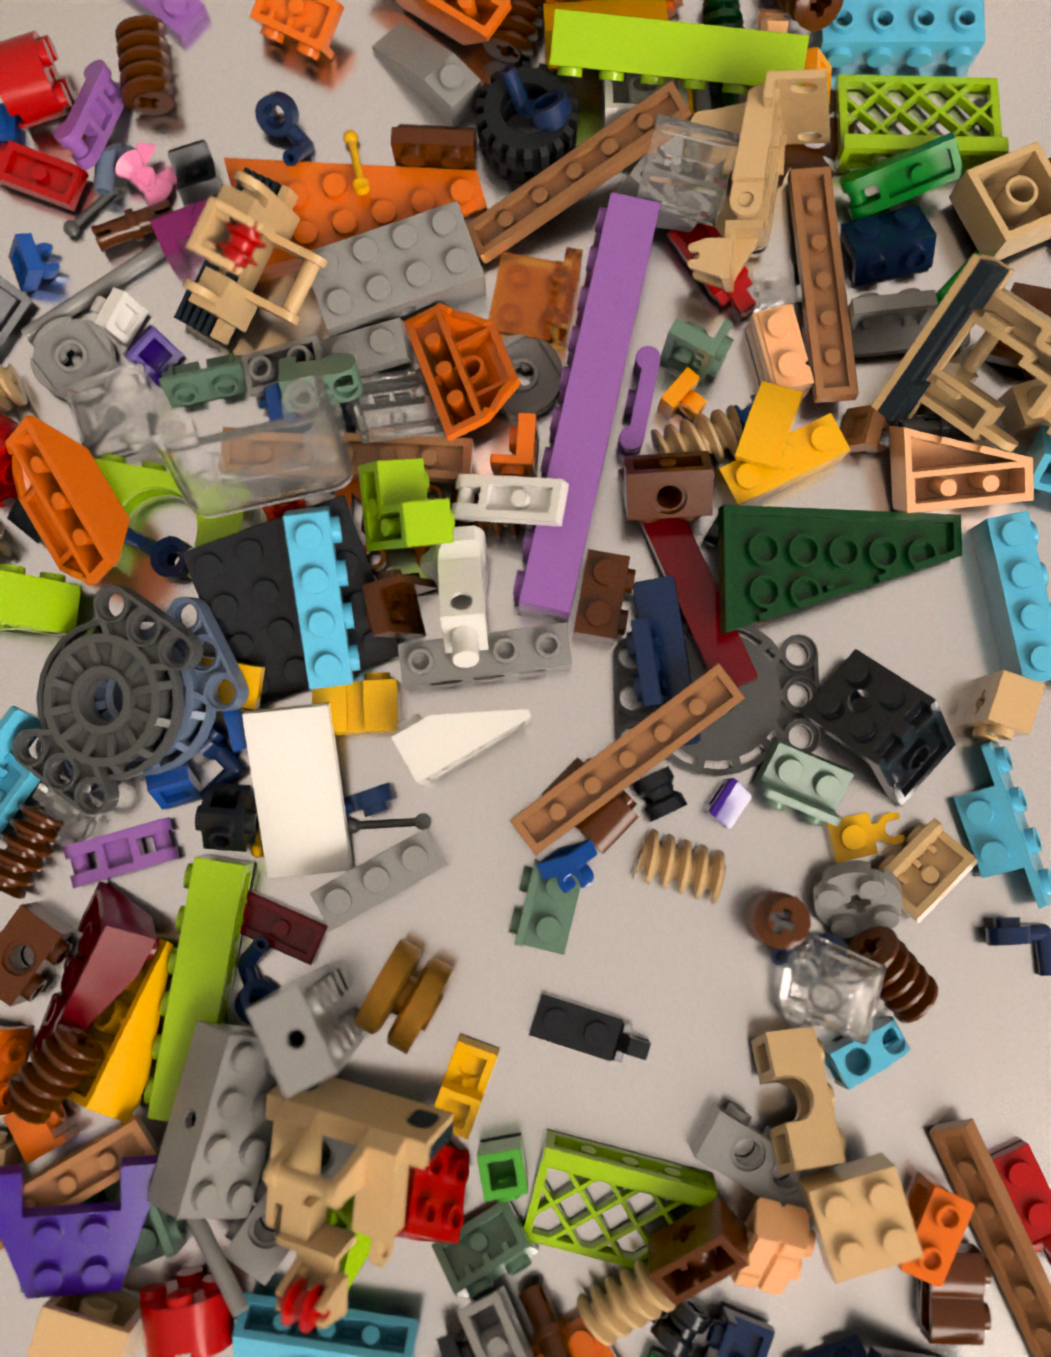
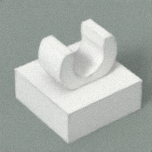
M113 287L107 299L97 296L89 309L98 314L93 323L114 340L128 347L148 314V311L129 294Z

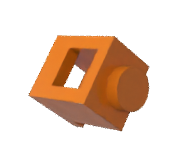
M62 1104L55 1112H51V1116L44 1124L35 1125L27 1123L18 1118L14 1112L3 1117L26 1164L61 1146L80 1133L77 1125L70 1129L65 1123L67 1116Z

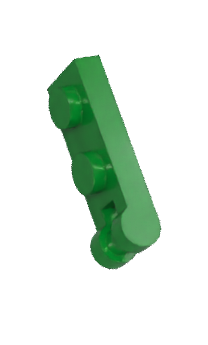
M950 132L866 169L848 172L839 179L842 192L848 194L850 203L847 205L852 220H858L962 178L965 172L956 137ZM876 184L878 193L866 196L864 188Z

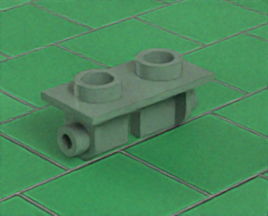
M231 352L228 355L206 359L207 368L205 369L200 368L198 361L168 366L167 371L161 372L162 378H159V383L171 407L176 408L246 393L247 386L242 355L235 356Z

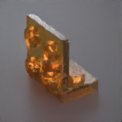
M566 247L564 262L507 252L502 253L488 320L495 323L499 333L508 336L516 334L526 335V338H534L538 341L540 338L551 344L566 346L581 274L583 250Z

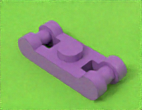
M95 60L84 70L86 80L66 121L60 124L54 132V138L63 148L71 150L73 153L72 159L82 170L90 169L97 164L101 157V152L104 150L125 106L121 97L122 87L119 82L112 80L111 70L103 60ZM83 134L86 135L85 141L82 139Z
M652 346L640 348L635 357L633 375L639 382L637 390H628L624 414L631 415L630 425L621 430L617 443V453L622 459L623 456L639 455L644 441L660 365V353Z
M170 817L63 847L66 860H71L74 875L70 876L73 888L86 886L179 859L177 846H172L169 831L173 830ZM152 836L156 851L145 854L141 839ZM96 852L99 867L91 869L87 855Z

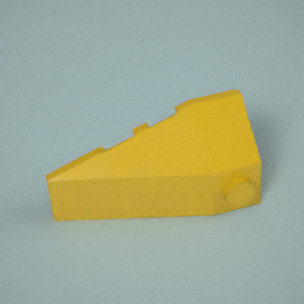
M159 938L154 957L151 960L145 961L139 975L84 1030V1032L99 1042L105 1056L97 1061L96 1066L90 1073L85 1074L83 1081L74 1087L73 1092L67 1099L88 1110L122 1122L131 1118L134 1110L141 1102L143 1091L149 1079L152 1050L160 1020V1006L168 978V962L174 944Z

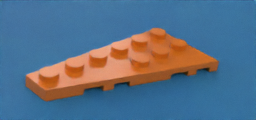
M224 158L231 187L235 188L237 182L233 179L236 171L240 170L243 172L246 167L272 181L278 182L280 185L289 187L299 196L293 211L301 219L290 241L310 251L454 201H458L465 221L476 218L488 210L477 170L361 164L363 177L368 179L370 191L365 195H358L353 189V181L356 178L352 164L300 161L295 166H288L283 160ZM274 248L262 274L303 264V260Z

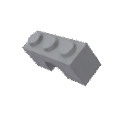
M427 828L315 889L310 894L329 930L332 931L446 867L448 864Z

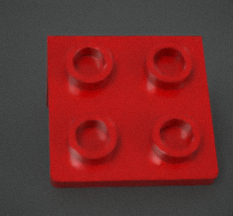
M443 1145L442 1150H439V1153L434 1155L432 1161L429 1160V1164L424 1170L409 1165L404 1226L395 1237L423 1242L459 1244L460 1230L464 1222L463 1204L465 1187L469 1178V1153L467 1151Z

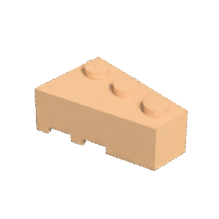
M889 426L893 509L905 513L1034 500L1033 457L924 433L905 427Z

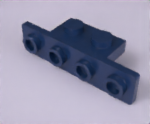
M672 576L634 583L633 593L638 619L630 620L632 631L626 634L629 654L631 657L637 658L639 674L633 675L636 697L638 700L643 699L644 706L652 707L653 712L692 684L676 582ZM700 733L682 746L700 743Z

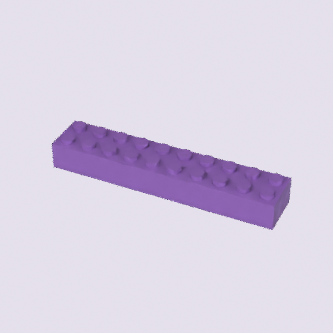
M611 192L608 207H599L594 231V243L590 247L587 259L585 283L581 287L578 299L576 324L572 327L568 344L567 365L572 367H563L559 384L558 404H562L563 407H554L550 424L549 443L554 444V447H545L540 472H542L541 478L563 479L569 484L562 527L536 525L535 530H526L522 548V562H526L527 567L526 571H517L512 593L514 595L513 602L519 603L520 615L556 623H567L568 625L661 202Z

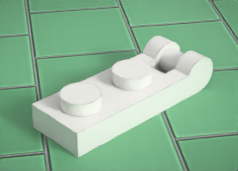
M458 474L455 489L459 490L457 503H452L451 511L454 514L455 520L461 522L485 521L562 527L569 484L563 479ZM480 493L478 504H474L475 494Z

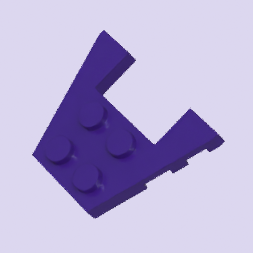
M159 1155L122 1157L120 1166L121 1201L34 1208L24 1207L23 1164L0 1166V1238L26 1299L120 1291L151 1204L146 1201Z

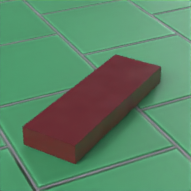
M249 889L246 898L248 901L245 904L243 914L244 923L241 925L240 934L253 940L257 937H263L269 942V947L312 965L329 929L327 924Z

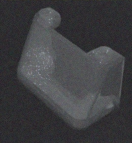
M322 374L295 380L285 388L282 395L284 418L198 437L194 420L185 411L178 408H167L146 413L152 441L184 500L193 512L204 518H218L338 491L345 488L353 477V461L342 408Z

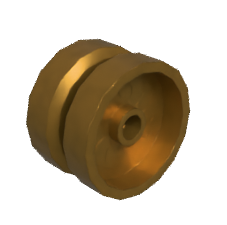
M401 938L375 980L353 1024L373 1035L381 1030L390 1013L394 1014L397 1017L388 1032L387 1043L407 1055L420 1030H426L444 997V994L441 992L454 968L435 957L427 962L418 979L411 976L421 958V949Z

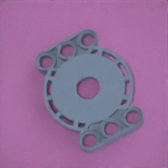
M181 596L174 599L167 609V614L184 626L181 620V613L187 605H193L197 612V620L192 627L187 629L201 640L202 645L206 642L212 643L216 651L215 659L209 666L204 665L201 661L191 670H179L184 687V712L176 739L164 757L174 754L178 750L183 753L165 764L163 757L152 769L138 776L161 774L182 766L197 754L207 740L216 719V712L240 709L248 699L249 688L210 607L200 598ZM150 615L142 620V622L155 623ZM156 623L148 630L141 629L145 639L148 640L154 635ZM183 639L177 640L172 648L173 657L179 663L184 662L188 656V646ZM166 671V675H167V678H168V681H169V680H170V677H169L168 671ZM108 679L102 682L96 690L95 707L102 718L113 721L121 712L123 694L118 683L113 679ZM226 679L233 684L235 690L234 697L228 704L223 703L218 695V687ZM172 690L170 691V693H171V708H170L169 717H171L172 708H173V694H172ZM200 720H203L198 735L191 742L190 738L197 730ZM165 728L162 737L154 746L156 749L162 743L168 728ZM141 757L140 759L133 762L146 761L147 759ZM63 760L67 768V771L70 777L72 778V765L69 763V761ZM133 762L128 763L129 770L136 768L132 767ZM94 784L90 792L103 791L98 784Z

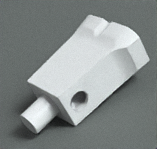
M474 525L455 527L453 531L454 543L431 545L429 550L420 556V567L435 581L439 588L440 620L445 653H452L453 663L462 668L475 666L479 662V650H489L485 602L489 578L487 542L484 531Z

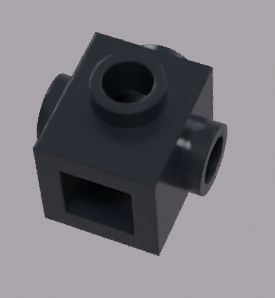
M208 783L202 803L197 807L195 814V829L202 833L204 849L247 851L251 835H257L259 831L257 809L253 808L251 785Z

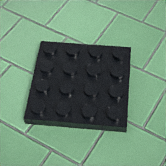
M343 494L306 508L329 505L331 517L339 516L342 542L335 543L337 560H345L349 586H341L343 603L351 602L355 626V628L347 629L349 645L357 644L360 668H364L398 656L397 644L400 643L398 638L373 636L372 630L366 623L364 615L366 602L362 585L375 582L376 578L346 497ZM283 516L183 550L181 554L197 594L210 607L237 663L265 667L260 704L309 687Z

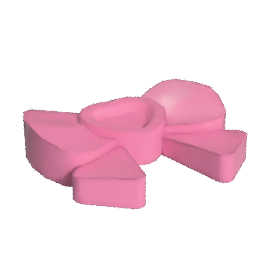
M140 142L137 143L136 150H129L119 158L114 171L115 175L119 178L130 180L144 194L147 205L150 206L163 201V199H168L173 188L172 186L177 185V179L172 166L155 176L154 169L148 167L147 164L156 149V145Z

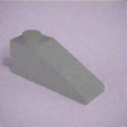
M402 21L397 23L372 46L373 52L448 126L461 127L476 113L477 98H481L482 81L447 48Z

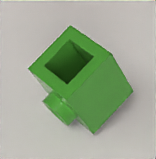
M521 1136L479 1143L477 1162L484 1201L509 1202L520 1198L523 1194H528V1174Z

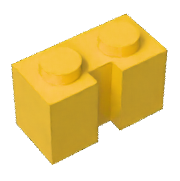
M389 672L365 673V680L353 682V684L312 689V704L330 702L335 735L399 733L396 726L402 722L401 683L397 679H390Z

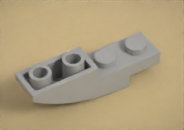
M399 317L325 339L316 334L242 355L248 395L251 397L265 396L264 388L278 383L280 358L296 356L297 362L322 359L335 353H349L356 359L361 381L379 377L380 370L412 362L405 322Z

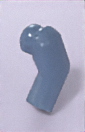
M113 143L104 148L99 161L95 165L93 191L95 193L106 196L114 194V170L117 161L125 152L135 149L131 145L123 146L122 143Z

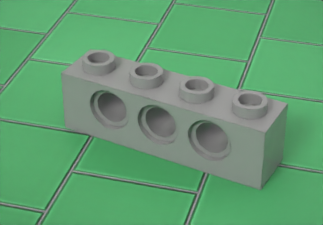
M567 623L487 632L489 650H479V662L469 668H462L453 663L452 653H445L443 638L397 644L402 686L409 691L571 670L572 658Z
M715 1102L690 1146L694 1158L759 1197L778 1201L782 1207L790 1204L807 1210L798 1177L825 1169L792 1173L783 1180L774 1179L773 1170L777 1166L770 1134L772 1127L767 1125L763 1131L751 1124L752 1116L738 1106L729 1103L727 1108H724ZM744 1139L755 1141L754 1151L749 1156L738 1157L734 1155L738 1142ZM809 1218V1227L812 1228L811 1221Z
M323 1135L322 1142L329 1146L331 1156L321 1159L320 1177L332 1180L358 1146ZM263 1179L256 1189L253 1202L257 1205L250 1213L249 1218L236 1219L225 1234V1237L231 1243L223 1254L225 1258L266 1286L290 1249L276 1245V1236L280 1233V1230L270 1232L264 1229L261 1224L260 1217L266 1215L268 1186L264 1183Z
M504 1286L465 1305L457 1312L476 1357H535Z

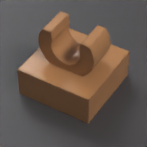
M871 405L848 408L846 410L841 432L851 449L848 453L885 451V446L879 443L881 432L889 431L890 424Z

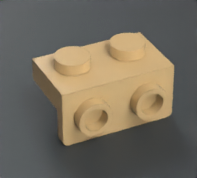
M933 818L927 825L919 824L907 837L906 843L908 845L897 856L894 853L887 856L877 869L884 873V868H886L897 877L901 885L902 910L918 924L977 864V858L944 832L942 823L936 818Z

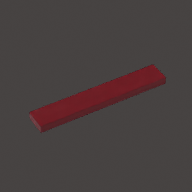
M624 468L618 470V476L624 487ZM671 485L661 488L659 492L671 493L673 490ZM679 518L659 519L652 523L640 522L663 576L675 578L680 612L706 671L708 672L717 664H720L737 688L757 680L758 674L738 631L734 630L720 635L719 590L688 522Z

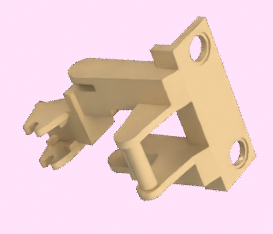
M827 69L767 71L766 81L749 89L747 102L713 110H701L691 118L690 127L694 136L699 138L697 147L701 158L708 161L735 163L729 201L733 213L737 215V220H725L724 238H705L689 244L688 249L690 253H698L694 259H690L687 262L688 267L695 270L693 272L694 280L724 289L726 292H734V281L752 252L761 250L768 245L771 236L779 175H784L785 146L789 144L830 143L831 130ZM803 82H805V83H813L812 85H805V86H804V85H795V84H797V83H803ZM804 132H815L814 134H803Z

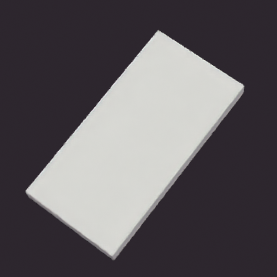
M330 702L245 711L242 714L267 878L351 870L353 859Z

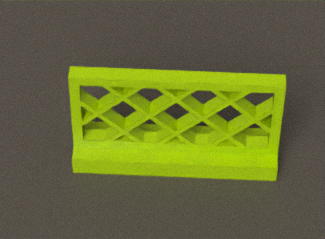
M837 75L835 82L838 152L835 158L836 173H848L854 170L866 169L941 137L935 136L927 130L936 121L956 137L964 172L1009 153L1008 137H1002L998 78ZM847 89L861 90L869 98L859 106L847 96ZM890 90L901 91L909 99L899 107L885 94ZM930 91H940L949 100L939 108L925 95ZM969 92H984L987 95V103L982 108H979L965 96ZM875 103L890 114L881 124L866 112ZM915 104L930 115L922 124L906 113ZM954 105H957L970 116L962 125L946 113ZM857 119L871 132L869 134H849L848 126ZM897 120L912 133L909 135H893L887 128ZM977 122L990 133V137L973 136L967 130Z
M547 1130L523 1228L529 1240L538 1244L635 1269L634 1262L641 1259L648 1267L649 1235L643 1225L661 1215L665 1217L670 1225L675 1220L669 1211L675 1207L687 1204L700 1208L716 1199L717 1188L714 1174ZM548 1168L566 1172L573 1184L553 1195L545 1181ZM597 1181L608 1183L615 1195L595 1206L585 1188ZM543 1192L547 1199L540 1202L541 1194ZM578 1192L589 1210L569 1221L559 1203ZM640 1192L651 1195L657 1207L637 1217L627 1199ZM661 1198H665L668 1200L666 1202H663ZM621 1203L631 1221L611 1232L601 1214ZM551 1207L562 1223L561 1226L550 1232L533 1227L536 1215ZM594 1218L604 1236L592 1243L581 1240L575 1228ZM637 1230L646 1247L634 1254L622 1251L616 1240Z

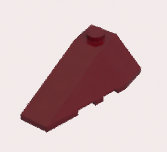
M99 881L77 929L78 932L82 933L78 953L76 956L67 955L61 980L62 994L54 993L51 997L34 1042V1051L36 1049H43L42 1042L45 1038L55 1036L54 1028L59 1023H66L84 1031L139 975L145 961L151 960L156 953L159 937L155 934L152 916L108 883Z

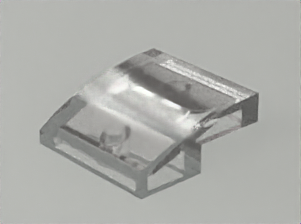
M657 113L636 197L661 202L659 213L715 227L737 154L740 134Z
M421 368L360 376L363 392L356 399L348 401L353 412L354 427L362 444L445 432Z

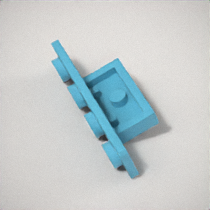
M11 706L0 720V833L9 824V819L13 818L18 812L19 804L26 801L41 781L31 771H28L19 764L13 754V741L20 731L41 728L38 716L17 706Z
M987 741L981 744V749L994 785L953 797L972 852L977 858L978 869L981 877L986 878L1024 868L1038 908L1048 907L1051 904L1050 868H1043L1038 854L1042 852L1039 834L1035 827L1029 828L1024 812L1028 810L1025 795L1020 786L1014 787L1009 771L1013 770V762L1006 746L1000 747L999 742Z

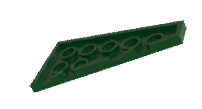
M722 505L718 508L720 635L962 556L961 514Z

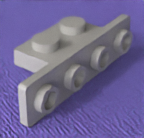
M908 288L896 294L879 295L875 292H869L852 298L848 310L854 358L907 353L937 309L936 291H920L917 288ZM803 324L802 334L808 358L805 324ZM970 332L959 347L968 346L971 341Z

